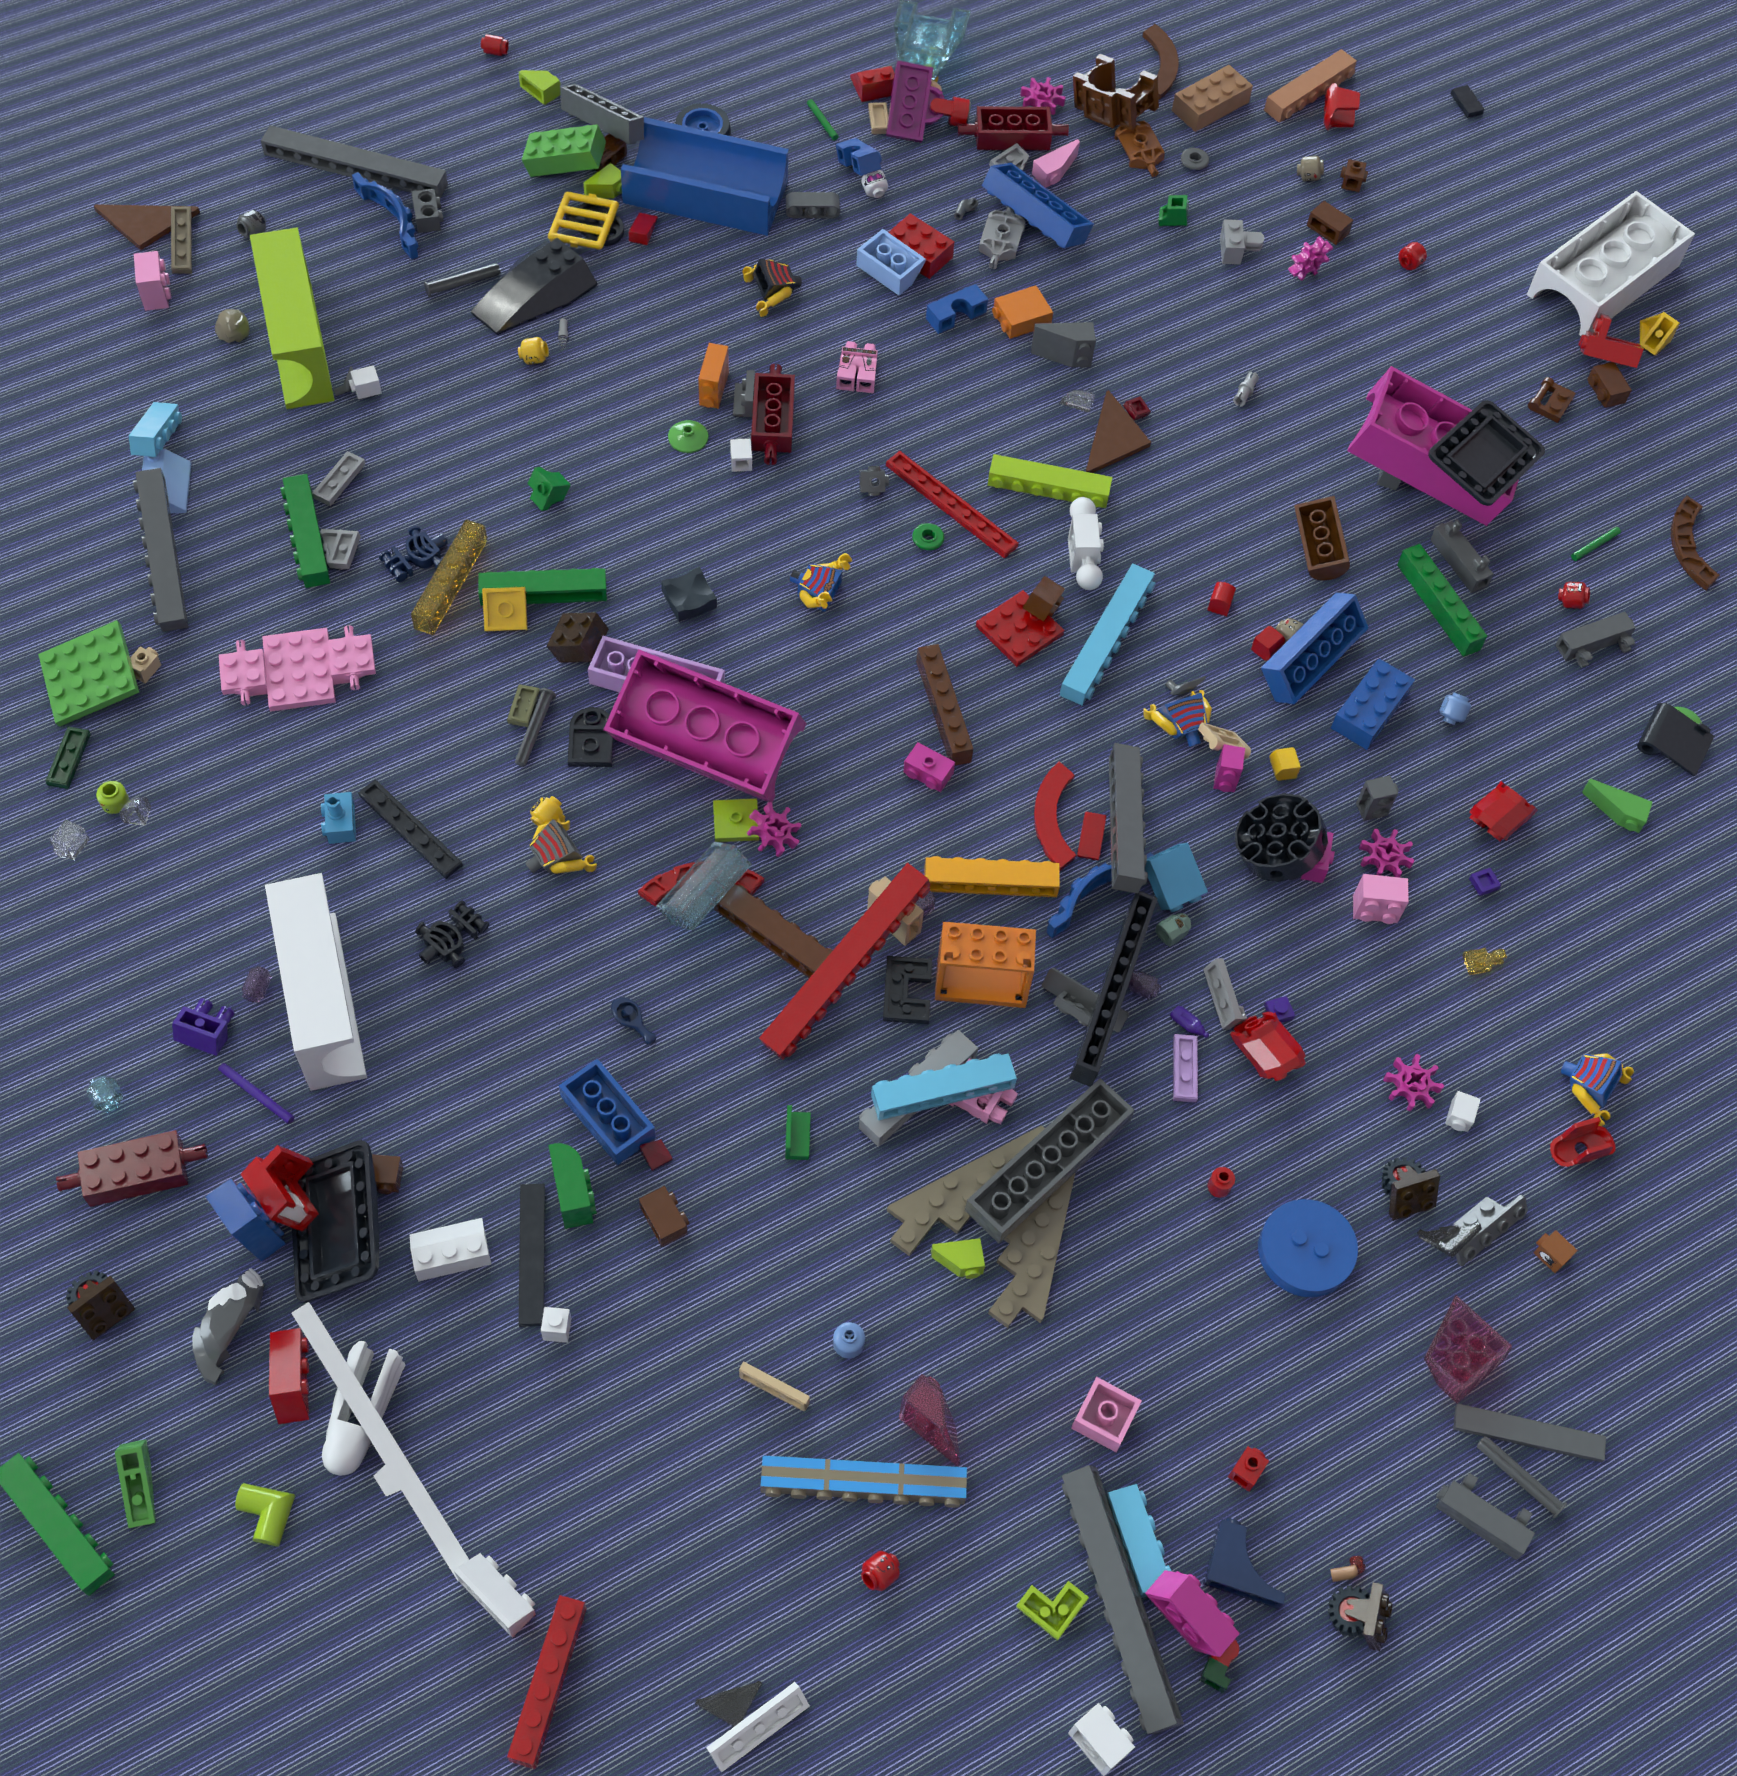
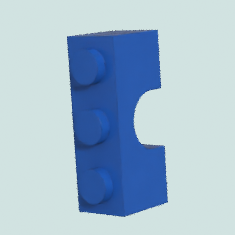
M853 138L836 144L839 163L846 167L852 165L853 171L860 176L881 170L880 163L882 158L879 151L859 139Z
M976 284L965 287L954 294H949L927 305L926 320L938 334L955 326L956 312L965 313L970 320L986 313L988 298Z

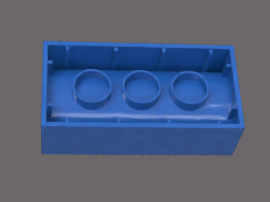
M644 117V140H640L634 166L623 164L621 167L623 203L768 236L788 184V149Z

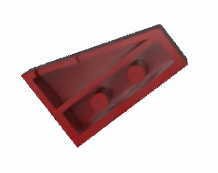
M301 1328L270 1332L269 1397L278 1425L309 1420V1384L307 1380L309 1363L306 1358V1353H309V1342L307 1337L303 1338Z

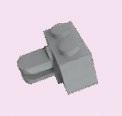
M1224 219L1220 233L1222 264H1241L1244 251H1260L1264 243V235L1261 232L1243 231V220Z

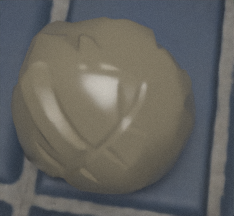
M226 309L218 315L215 333L220 340H224L227 343L233 341L240 342L249 335V322L241 311Z

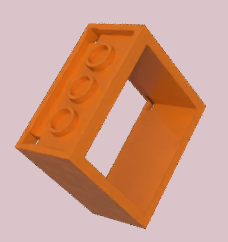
M943 922L937 958L935 1000L1026 1008L1034 974L1036 930ZM941 989L947 990V994H940ZM1015 996H1022V1001L1015 1000Z

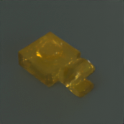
M1486 948L1464 951L1462 955L1469 975L1491 972L1492 965L1503 964V959L1507 958L1504 949H1498L1488 954Z

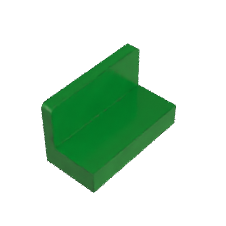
M787 1105L785 1159L809 1160L811 1112H792V1105Z

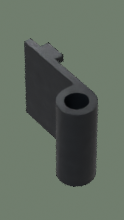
M1658 703L1637 747L1642 753L1647 755L1661 753L1694 777L1697 775L1714 739V735L1710 733L1711 729L1703 723L1697 724L1670 704Z

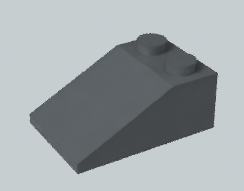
M1093 322L1035 324L1031 354L1069 367H1091L1096 343Z

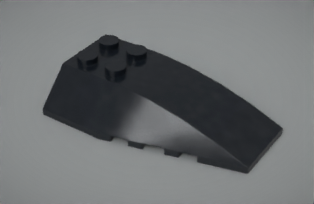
M550 239L518 259L471 310V314L496 335L521 326L520 323L528 320L530 322L535 320L536 316L540 314L552 313L559 306H562V308L569 306L595 288L597 281L581 256L560 239Z

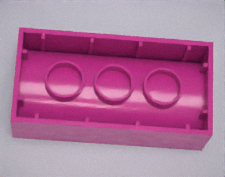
M1391 366L1367 394L1366 399L1373 403L1372 408L1347 451L1487 526L1512 502L1518 481L1490 506H1485L1434 464L1428 456L1431 447L1472 410Z
M638 649L603 730L619 742L773 803L776 796L775 783L783 758L795 736L800 731H804L806 722L795 711Z

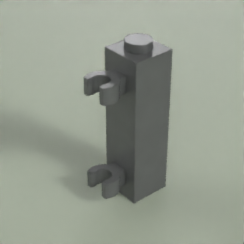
M1456 519L1455 522L1450 521L1437 525L1434 528L1431 542L1468 590L1474 593L1488 587L1494 575L1488 567L1490 560L1486 555H1483L1481 558L1460 531L1462 528L1460 521Z
M1622 612L1561 633L1555 646L1565 661L1576 658L1578 665L1583 668L1589 666L1588 661L1593 658L1591 652L1619 643L1623 653L1631 651L1630 646L1635 645L1631 635L1636 627L1627 613Z
M1471 1473L1465 1476L1461 1485L1454 1480L1448 1486L1443 1484L1436 1495V1498L1439 1499L1436 1505L1437 1509L1515 1560L1524 1555L1535 1534L1525 1527L1533 1513L1523 1508L1518 1512L1515 1519L1506 1515L1471 1492L1478 1480Z

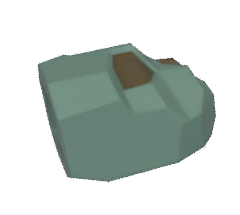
M1184 913L1171 915L1157 924L1155 931L1158 937L1170 947L1187 936L1191 928V919Z

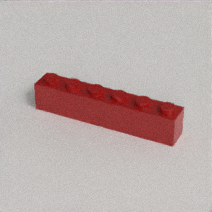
M559 1595L507 1755L508 1760L512 1763L532 1769L537 1767L587 1610L583 1601Z

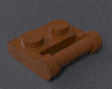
M1546 377L1542 381L1541 388L1536 396L1529 401L1528 408L1559 423L1576 393L1556 384L1552 378ZM1547 391L1552 392L1553 394L1546 405H1542L1541 401Z

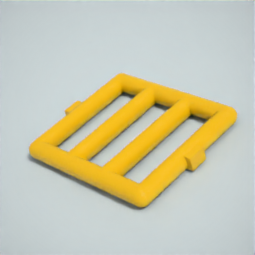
M565 192L548 233V239L558 238L563 243L570 244L571 247L578 248V246L601 250L618 210L619 203L614 200L598 198L595 194L583 195ZM570 200L609 207L610 209L608 214L570 207L568 204ZM564 214H570L605 222L603 227H597L562 219ZM559 227L597 234L599 237L597 241L558 234L557 232Z

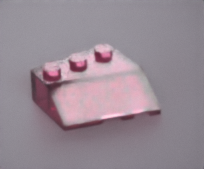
M1455 1295L1424 1360L1437 1385L1458 1404L1508 1357L1512 1345Z
M921 1374L902 1397L899 1419L953 1464L958 1466L960 1464L957 1429L943 1391L940 1389V1384L930 1376L927 1378Z

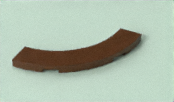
M1154 24L1143 32L1142 37L1159 54L1160 69L1157 76L1160 100L1171 89L1176 79L1179 59L1175 45L1170 37L1158 25Z
M1686 495L1672 519V546L1679 563L1686 573L1700 587L1707 591L1718 580L1720 575L1702 557H1699L1696 551L1692 528L1696 516L1703 506Z

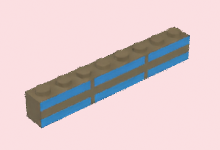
M763 1456L761 1493H765L768 1497H780L781 1494H791V1497L796 1499H804L806 1495L817 1496L819 1500H831L832 1497H842V1500L847 1502H855L858 1498L868 1499L870 1503H882L883 1500H893L894 1504L906 1505L909 1504V1501L919 1502V1505L922 1506L945 1503V1506L950 1508L960 1507V1504L964 1505L966 1500L967 1467Z

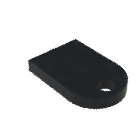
M583 203L577 207L606 214L609 211L607 207ZM570 214L565 215L567 221L603 227L605 222ZM615 215L609 233H614L615 235L607 236L604 246L618 243L624 235L623 222L617 215ZM579 231L588 240H598L599 235Z
M596 707L584 708L572 717L569 728L568 767H612L613 737L603 730L610 715L603 709ZM592 715L598 717V719L593 722L587 720V718Z

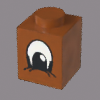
M1555 1230L1550 1236L1545 1233L1536 1242L1539 1247L1535 1250L1534 1254L1556 1273L1578 1250Z

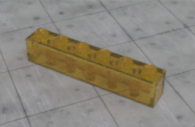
M465 520L411 613L414 629L434 635L487 542L485 525Z

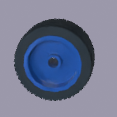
M704 103L693 104L681 110L676 117L675 124L731 136L728 115L717 106Z

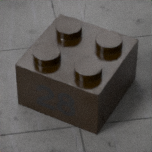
M596 612L563 613L551 635L547 648L559 663L591 662L602 636H606L609 628Z

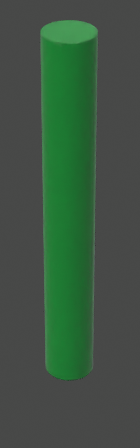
M813 99L808 100L807 105L833 141L837 140L839 135Z
M1615 527L1574 552L1571 558L1577 561L1619 535L1621 533L1620 528Z

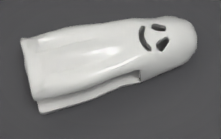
M358 1341L352 1347L347 1359L348 1366L361 1386L364 1383L374 1356L373 1351L367 1348L368 1344L364 1341ZM389 1349L371 1398V1403L381 1419L405 1368V1363L402 1361L403 1357L399 1356L398 1352ZM337 1388L326 1431V1441L322 1450V1460L324 1467L330 1473L342 1476L353 1473L360 1466L371 1444V1440L362 1426L348 1422L352 1410Z

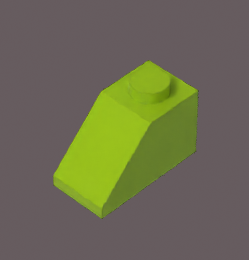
M521 70L518 72L520 87L543 105L561 95L560 80L548 71Z
M611 163L583 182L584 195H589L590 193L597 195L598 198H615L622 194L621 170Z
M980 1238L932 1244L931 1257L958 1277L966 1276L967 1279H973L983 1274L985 1262Z

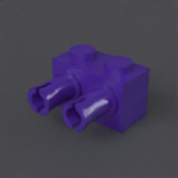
M204 998L198 1001L194 1010L183 1006L172 1022L173 1040L217 1056L228 1040L227 1025L234 1017V1011L228 1007L227 1011L224 1012L227 1006H222L216 1017L210 1016L208 1013L213 1008V1004L206 1000L203 1005Z

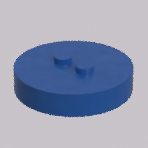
M1299 1199L1281 1205L1269 1216L1259 1236L1258 1253L1266 1274L1280 1288L1297 1296L1320 1297L1334 1292L1347 1280L1357 1261L1358 1244L1353 1228L1339 1211L1320 1201Z

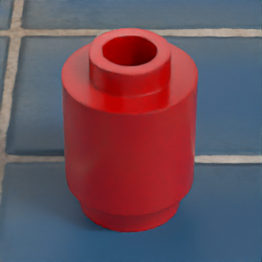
M489 34L482 37L481 49H483L484 53L498 56L507 55L509 41L505 40L504 37Z
M1226 1167L1216 1168L1208 1181L1209 1192L1218 1198L1227 1196L1235 1183V1175Z

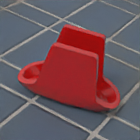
M1336 83L1331 84L1327 89L1323 122L1327 130L1331 127L1354 126L1355 110L1359 109L1360 104L1359 92L1340 88Z
M1599 1117L1573 1124L1551 1142L1550 1151L1552 1157L1560 1166L1569 1167L1613 1154L1616 1150L1615 1142L1608 1130L1599 1126L1601 1120ZM1583 1143L1587 1147L1581 1154H1578L1575 1150V1144Z

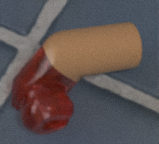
M1353 1556L1349 1560L1351 1566L1330 1569L1333 1582L1350 1580L1363 1573L1366 1568V1564L1363 1563V1557Z

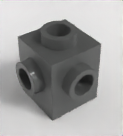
M868 466L867 470H859L860 492H868L870 496L881 495V492H885V487L889 486V475L885 474L884 469H880V466ZM877 478L875 483H871L872 479Z

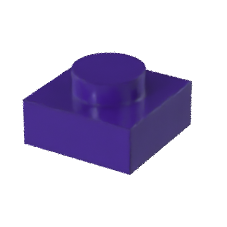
M1491 868L1473 873L1469 877L1479 896L1499 890L1501 887Z
M1287 996L1266 1001L1264 1004L1266 1011L1276 1013L1281 1023L1293 1020L1295 1017Z

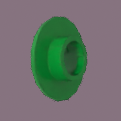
M931 523L917 526L912 534L915 545L924 550L939 548L945 539L942 529ZM924 536H931V537H933V539L927 540V539H925V538H923V537H924Z

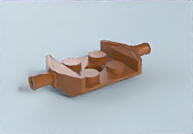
M1138 121L1133 130L1119 126L1115 131L1114 139H1119L1129 157V167L1148 169L1151 176L1156 177L1159 172L1155 166L1164 160L1165 152L1150 124L1146 121Z

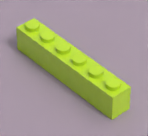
M993 454L987 486L1070 502L1080 497H1086L1093 501L1095 507L1106 508L1112 477Z

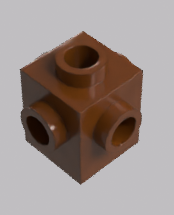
M1348 159L1346 167H1342L1340 177L1343 178L1342 189L1360 191L1362 182H1366L1368 171H1365L1366 163Z

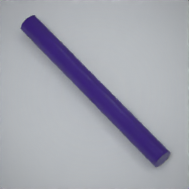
M222 1063L219 1066L218 1070L287 1124L294 1120L295 1117L226 1063Z

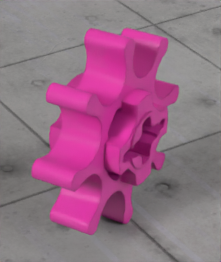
M1049 77L1046 78L1045 83H1037L1035 78H1031L1030 88L1021 87L1020 96L1026 97L1023 99V107H1050V113L1054 115L1056 105L1062 107L1065 105L1066 97L1059 96L1062 95L1063 85L1053 87L1050 85L1051 78Z
M1320 236L1317 237L1315 243L1311 246L1305 242L1301 253L1291 257L1295 264L1289 267L1288 270L1301 281L1304 280L1310 271L1316 275L1321 263H1327L1330 260L1326 254L1333 247Z
M768 802L763 808L766 815L760 814L756 809L750 814L749 818L754 820L758 827L751 826L747 831V835H758L762 839V843L758 847L759 851H763L767 845H772L776 850V856L780 857L785 851L783 843L789 845L791 849L798 845L799 840L795 839L791 832H797L801 827V823L792 824L787 820L786 816L790 812L789 807H786L782 814H779L773 810L772 802Z
M1374 829L1371 838L1375 843L1362 840L1359 846L1360 850L1367 851L1370 856L1363 857L1361 866L1365 867L1368 864H1373L1378 869L1376 875L1381 876L1384 870H1388L1393 873L1394 877L1400 878L1402 871L1398 866L1403 865L1410 869L1414 863L1413 858H1408L1403 853L1409 852L1413 844L1412 842L1399 844L1395 839L1398 833L1396 829L1392 831L1390 838L1382 837L1379 830Z
M1418 1054L1414 1056L1412 1066L1403 1064L1401 1058L1397 1057L1393 1066L1398 1070L1399 1074L1387 1072L1383 1078L1384 1082L1394 1083L1397 1087V1090L1392 1091L1389 1099L1393 1101L1397 1096L1405 1097L1408 1100L1407 1111L1413 1110L1415 1100H1421L1427 1108H1431L1435 1101L1429 1096L1428 1092L1440 1093L1444 1088L1442 1083H1434L1430 1078L1431 1075L1436 1073L1438 1066L1434 1065L1429 1070L1421 1068L1419 1065L1420 1055Z

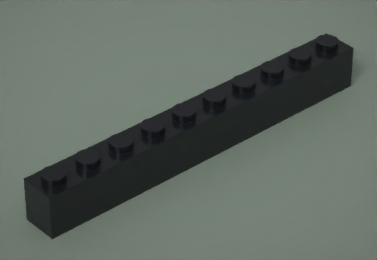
M1139 891V893H1135L1128 907L1069 1079L1091 1087L1100 1071L1158 899L1154 896Z

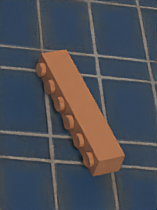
M1342 49L1269 95L1264 111L1279 123L1286 118H1290L1292 114L1302 110L1321 95L1326 94L1331 84L1336 83L1339 86L1341 82L1351 78L1355 73L1357 60Z

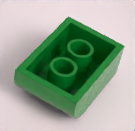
M562 1143L548 1145L564 1228L568 1229L592 1224V1215L597 1214L588 1168L583 1169L581 1157L573 1147Z

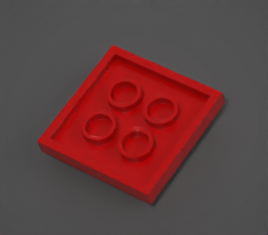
M1024 590L976 621V627L1016 667L1064 635V629L1049 615L1042 621L1023 609L1029 598V595Z

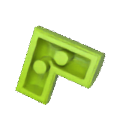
M245 1483L240 1486L235 1502L236 1510L260 1515L252 1539L254 1542L279 1547L295 1495Z
M1069 1581L1054 1601H1051L1031 1585L1016 1605V1608L1058 1641L1089 1597Z

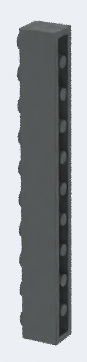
M271 125L261 139L264 155L352 177L353 174L359 172L369 182L375 181L379 185L412 193L411 191L434 189L435 196L441 198L448 185L446 170Z
M1088 1465L1062 1476L1064 1481L1062 1489L1066 1498L1070 1499L1072 1505L1070 1509L1071 1517L1075 1523H1078L1081 1532L1078 1534L1079 1541L1082 1547L1086 1548L1089 1556L1087 1558L1088 1568L1092 1574H1095L1097 1584H1095L1096 1592L1099 1598L1103 1599L1106 1607L1104 1609V1616L1107 1623L1112 1626L1114 1632L1112 1636L1113 1643L1117 1651L1121 1653L1123 1659L1121 1667L1124 1675L1129 1677L1132 1686L1130 1694L1134 1703L1138 1704L1141 1713L1139 1715L1141 1727L1144 1731H1147V1734L1155 1735L1183 1725L1184 1722L1098 1469Z

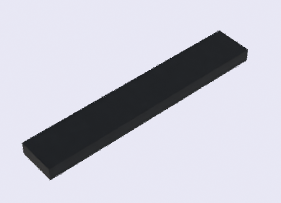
M376 779L358 792L359 796L445 879L463 866L462 861Z
M545 1183L520 1184L519 1327L542 1326L545 1277Z

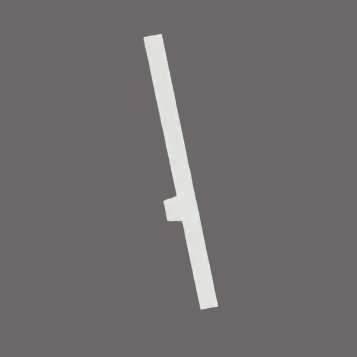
M309 1302L293 1311L292 1315L384 1461L385 1465L374 1475V1478L385 1496L402 1490L457 1579L454 1570L468 1561L469 1558Z

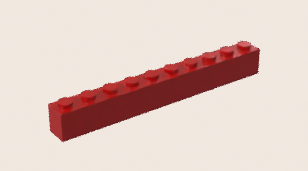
M909 863L902 868L759 1037L762 1044L782 1060L786 1056L790 1057L797 1049L796 1044L801 1038L805 1039L811 1033V1026L816 1021L819 1022L824 1018L828 1006L831 1003L835 1004L839 1000L846 985L850 986L857 977L855 974L860 968L864 969L870 963L871 955L876 950L879 951L883 948L887 936L890 933L894 934L901 925L900 921L905 915L909 916L916 907L914 904L919 898L923 899L929 893L930 882L926 876Z

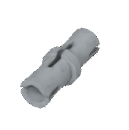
M1249 372L1244 382L1240 383L1238 392L1233 398L1235 405L1238 406L1240 403V407L1244 406L1247 398L1253 394L1254 386L1259 380V376L1255 372L1252 377V372Z

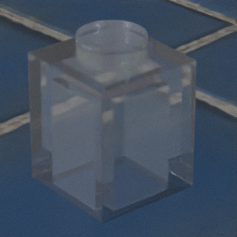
M65 819L49 841L54 848L55 854L62 858L68 857L75 860L90 839L84 828Z

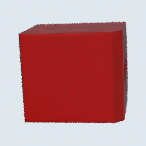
M1217 582L1207 611L1227 617L1236 588L1226 582Z
M1268 626L1254 638L1251 650L1264 661H1267L1285 644V638L1272 626Z

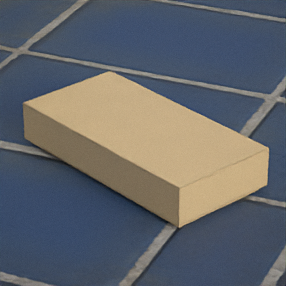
M887 102L868 103L872 134H886L888 123Z

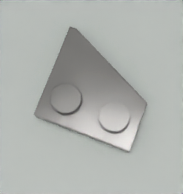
M1016 143L990 160L989 165L1013 163L1023 171L1029 155Z
M321 529L320 533L323 537V547L326 552L325 556L329 568L350 569L361 538L359 532Z

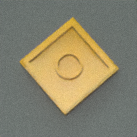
M525 587L482 589L485 631L528 630Z

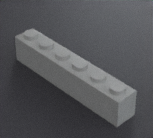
M957 1030L953 1035L948 1034L941 1042L942 1045L939 1048L930 1050L921 1064L916 1063L910 1069L909 1075H919L923 1071L930 1069L934 1071L940 1070L950 1064H966L969 1058L976 1059L978 1047L962 1032ZM873 1106L871 1109L866 1108L859 1116V1129L879 1147L916 1112L878 1120L875 1107Z

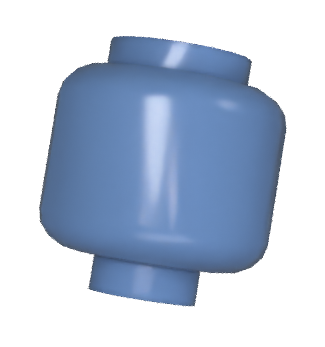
M1455 692L1452 695H1446L1439 709V713L1444 716L1443 721L1455 725L1456 722H1464L1471 709V704L1468 702L1469 698Z
M852 1322L843 1323L838 1326L833 1335V1347L836 1353L843 1358L849 1359L858 1356L862 1352L865 1344V1334L862 1328Z

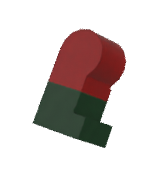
M1236 1640L1230 1644L1220 1657L1209 1656L1199 1681L1221 1693L1227 1690L1231 1679L1227 1678L1225 1673L1230 1662L1239 1654V1645Z

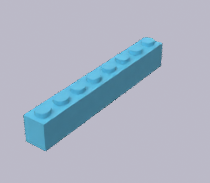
M1132 563L1064 679L1059 696L1083 706L1086 699H1091L1095 690L1093 688L1095 683H1100L1104 674L1102 672L1103 669H1108L1113 658L1111 655L1118 652L1121 646V638L1125 639L1130 630L1129 624H1134L1139 613L1137 610L1144 607L1147 593H1152L1156 584L1153 582L1155 573Z

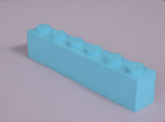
M998 1053L983 1060L972 1059L962 1065L950 1064L936 1071L930 1069L915 1076L904 1075L898 1078V1080L890 1082L887 1080L879 1081L872 1086L871 1097L878 1120H883L1015 1088L1017 1078L1009 1053L1004 1055Z

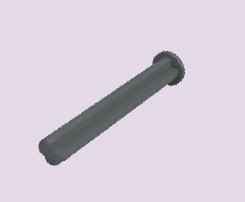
M495 263L430 283L425 281L424 287L428 297H431V294L499 275L501 270L499 265Z
M541 688L539 691L540 698L515 759V764L525 767L551 700L556 697V694L550 689Z
M1483 1437L1477 1444V1448L1548 1509L1553 1514L1552 1517L1554 1519L1567 1505L1566 1502L1562 1503L1488 1437Z

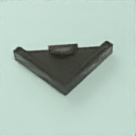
M1475 1222L1470 1226L1439 1227V1230L1426 1232L1420 1229L1417 1234L1420 1239L1453 1258L1482 1230L1480 1223Z
M757 1681L749 1685L697 1699L695 1705L735 1727L743 1721L762 1686V1682Z

